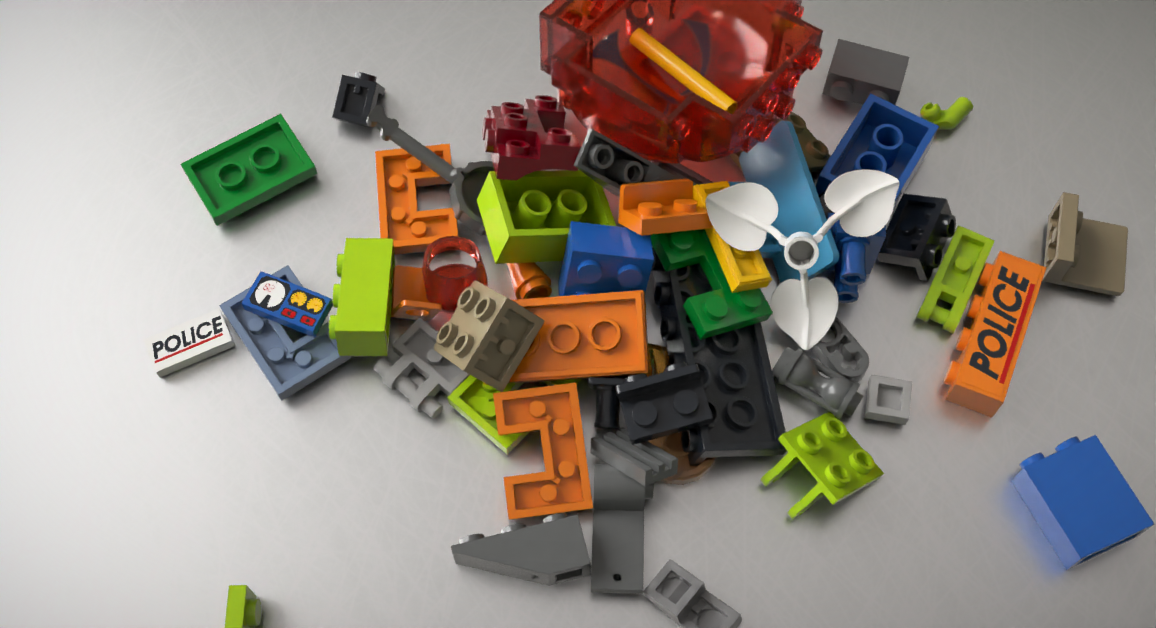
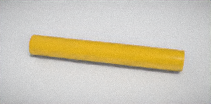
M638 28L632 33L629 42L723 117L729 118L736 111L738 106L736 101L642 28Z

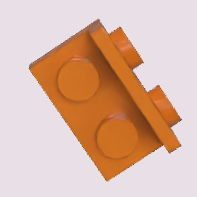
M689 179L629 183L620 186L618 223L641 236L712 228L707 210L697 206L698 202L692 200L693 181Z

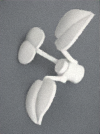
M870 169L853 170L838 176L828 186L824 195L827 207L835 214L829 217L814 235L801 231L786 237L778 229L771 226L778 216V203L768 188L757 183H738L709 194L706 197V209L716 232L727 244L738 250L756 251L760 249L765 242L767 232L773 235L779 244L785 246V260L789 266L799 270L801 281L787 279L781 282L772 294L770 308L773 311L772 316L778 326L792 337L802 349L809 350L830 329L836 317L839 304L836 288L829 279L815 277L808 280L807 269L816 263L819 256L818 243L823 240L825 234L838 220H840L842 229L852 236L868 237L879 232L888 223L892 215L900 183L896 177L890 174Z

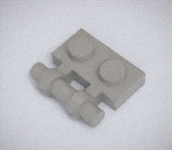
M419 317L392 344L393 351L400 358L394 364H391L385 358H381L375 364L374 370L383 377L382 382L391 390L398 389L409 398V404L418 412L424 411L431 418L435 419L442 412L443 406L434 399V396L440 390L449 396L470 374L434 350L438 332ZM413 369H416L427 378L420 387L407 377Z

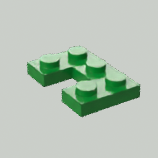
M705 229L651 235L652 245L666 272L700 263L714 290L689 297L683 305L700 340L766 321L773 314L760 288L732 293Z

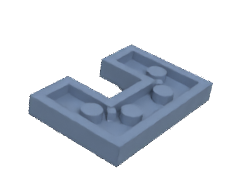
M289 265L272 274L275 277L303 287ZM251 287L219 305L281 401L351 359L350 356H339L336 339L329 338L328 322L321 326L316 337L306 335L293 343L281 324L244 310L241 303Z

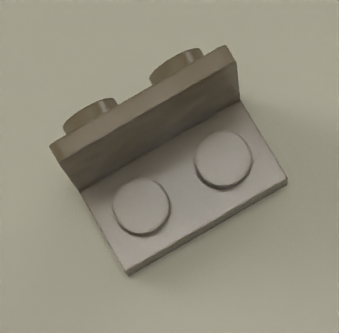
M1063 192L1048 216L1044 259L1046 270L1043 281L1120 296L1125 288L1128 228L1083 218V212L1078 211L1079 195Z
M474 280L470 287H467L461 293L457 303L458 307L449 322L440 328L434 350L463 371L503 392L545 320L504 295Z

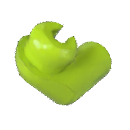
M959 97L947 110H941L938 104L927 103L921 108L920 115L922 116L921 118L938 125V129L952 130L973 110V104L965 97Z

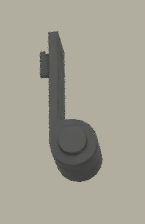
M595 464L591 592L643 594L645 499H653L654 483L643 486L609 464Z

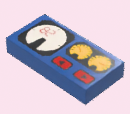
M260 271L241 303L246 311L312 337H316L333 307L331 298Z

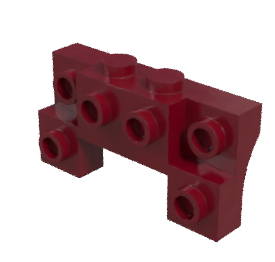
M537 95L535 100L525 99L524 106L519 103L504 102L501 106H491V110H487V116L483 119L482 140H485V152L491 154L496 179L517 181L532 172L550 169L578 171L573 165L581 145L576 135H572L571 131L564 129L566 112L562 103L557 102L555 97Z

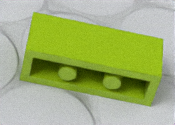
M346 238L344 254L337 255V276L341 277V283L334 284L333 306L337 308V315H330L329 338L336 339L339 356H388L393 268L396 266L392 238Z

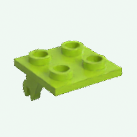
M827 412L782 434L778 438L788 453L760 481L767 487L771 482L775 483L796 463L801 461L817 480L818 484L787 512L792 520H794L798 515L801 516L824 495L834 505L878 480L884 473L874 462L872 456L851 436L845 425L831 412Z

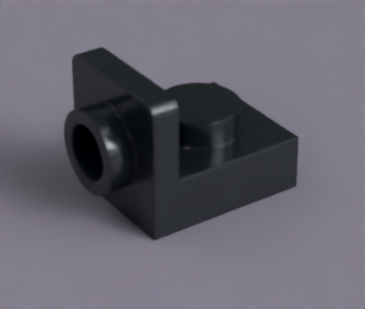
M355 72L354 77L342 75L332 118L369 127L366 123L367 117L376 107L378 95L384 96L385 88L376 82L377 77L370 74Z

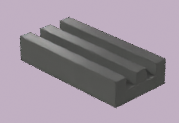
M624 427L616 429V435L612 432L604 433V440L598 436L591 438V454L643 486L677 474L678 458L648 441L632 445L628 431Z

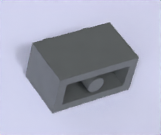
M838 39L822 94L832 96L838 100H847L863 105L871 93L896 105L910 57Z

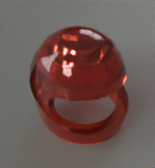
M446 236L433 241L427 247L422 263L426 299L430 303L442 304L441 312L453 315L458 307L457 303L461 293L467 287H470L474 280L488 287L487 273L480 251L471 240L458 236ZM461 250L474 258L476 268L465 264H449L432 271L429 264L437 254L443 251Z

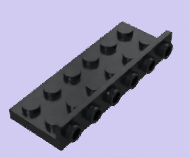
M652 247L654 262L651 271H653L655 280L654 301L656 305L660 306L662 316L660 333L662 339L667 343L669 353L667 367L676 363L698 364L713 417V423L682 431L681 445L683 451L689 453L690 466L700 465L706 457L784 455L787 450L778 438L786 433L761 322L700 340L683 305L689 297L714 291L700 263L666 272L654 247Z

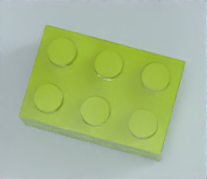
M580 170L535 171L517 181L496 179L495 171H489L477 198L495 264L563 261L571 221L616 226L603 187Z

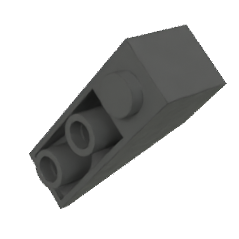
M589 129L573 165L618 197H620V186L622 184L680 179L593 129Z
M566 513L553 514L544 518L543 523L528 527L524 523L512 524L503 528L500 534L485 537L484 534L468 535L459 540L460 544L451 546L455 563L458 565L548 586L591 575V562L578 514L569 517Z

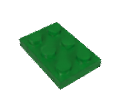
M281 113L180 164L216 226L318 174L314 163Z

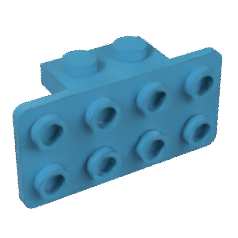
M780 121L745 149L739 156V162L746 182L761 184L773 193L778 203V216L771 226L778 229L786 237L801 231L814 235L827 219L794 126L791 121ZM728 182V183H729L730 186H732V185H735V184H738V183H745V182ZM830 229L823 237V240L818 243L819 256L816 263L807 269L808 280L828 269L839 260V252ZM767 232L765 242L759 249L762 258L773 259L780 283L787 279L801 281L799 270L789 266L785 260V246L779 244L778 240Z

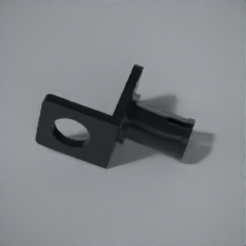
M630 376L588 377L589 388H593L592 390L596 391L594 427L620 428V401L615 386L623 384V381Z

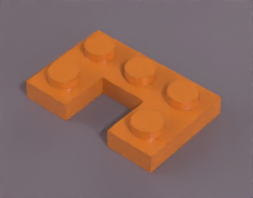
M450 144L425 146L452 165ZM402 148L375 151L380 237L393 239L395 255L460 248L458 223L452 208L418 211L417 187L449 184L450 182Z
M576 382L493 393L498 436L540 431L545 472L503 477L509 520L592 509L593 502Z

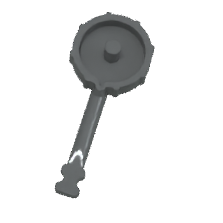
M377 105L367 117L366 123L368 126L379 129L381 138L384 141L390 139L450 182L452 186L449 193L455 218L460 220L467 228L478 233L479 236L487 235L477 198L489 171H494L493 162H469L464 169L461 167L454 168L400 129L398 121L388 118L384 113V107Z

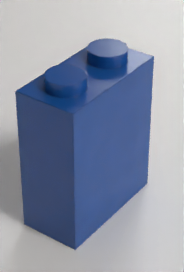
M1096 435L1082 441L1077 436L1072 437L1059 444L1055 448L1056 453L1044 457L1042 452L1032 455L1019 464L1022 470L1011 481L1066 570L1140 536L1154 525V522Z

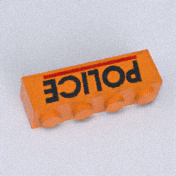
M1002 251L998 253L993 264L987 262L984 264L977 282L978 285L983 286L981 295L975 294L966 314L967 317L972 318L969 329L963 327L955 346L956 350L961 351L958 362L952 360L944 378V383L950 385L945 400L989 417L995 415L1004 403L1046 267Z

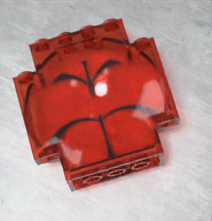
M554 0L539 13L540 70L551 75V85L558 88L559 102L564 108L572 110L576 118L588 131L593 129L649 161L675 164L684 160L706 162L729 156L741 150L748 153L758 142L763 143L766 141L780 118L785 120L790 115L795 105V99L792 98L794 88L798 84L801 75L807 69L812 70L821 58L823 50L819 46L823 30L801 19L804 12V7L801 6L802 0ZM642 28L738 103L736 111L730 114L690 91L629 42L632 33L636 29Z

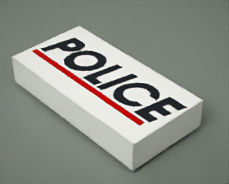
M219 308L143 339L159 378L235 346Z

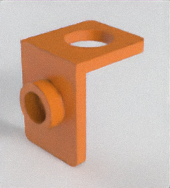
M396 265L393 268L391 317L417 320L420 317L423 321H430L442 311V304L431 303L432 271L430 269Z

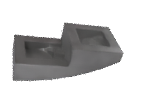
M669 559L643 591L644 595L681 628H737L742 622L740 613L707 591L704 582L671 559Z

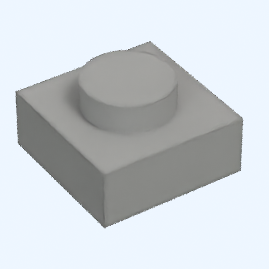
M871 375L867 388L865 418L906 425L910 414L912 381Z

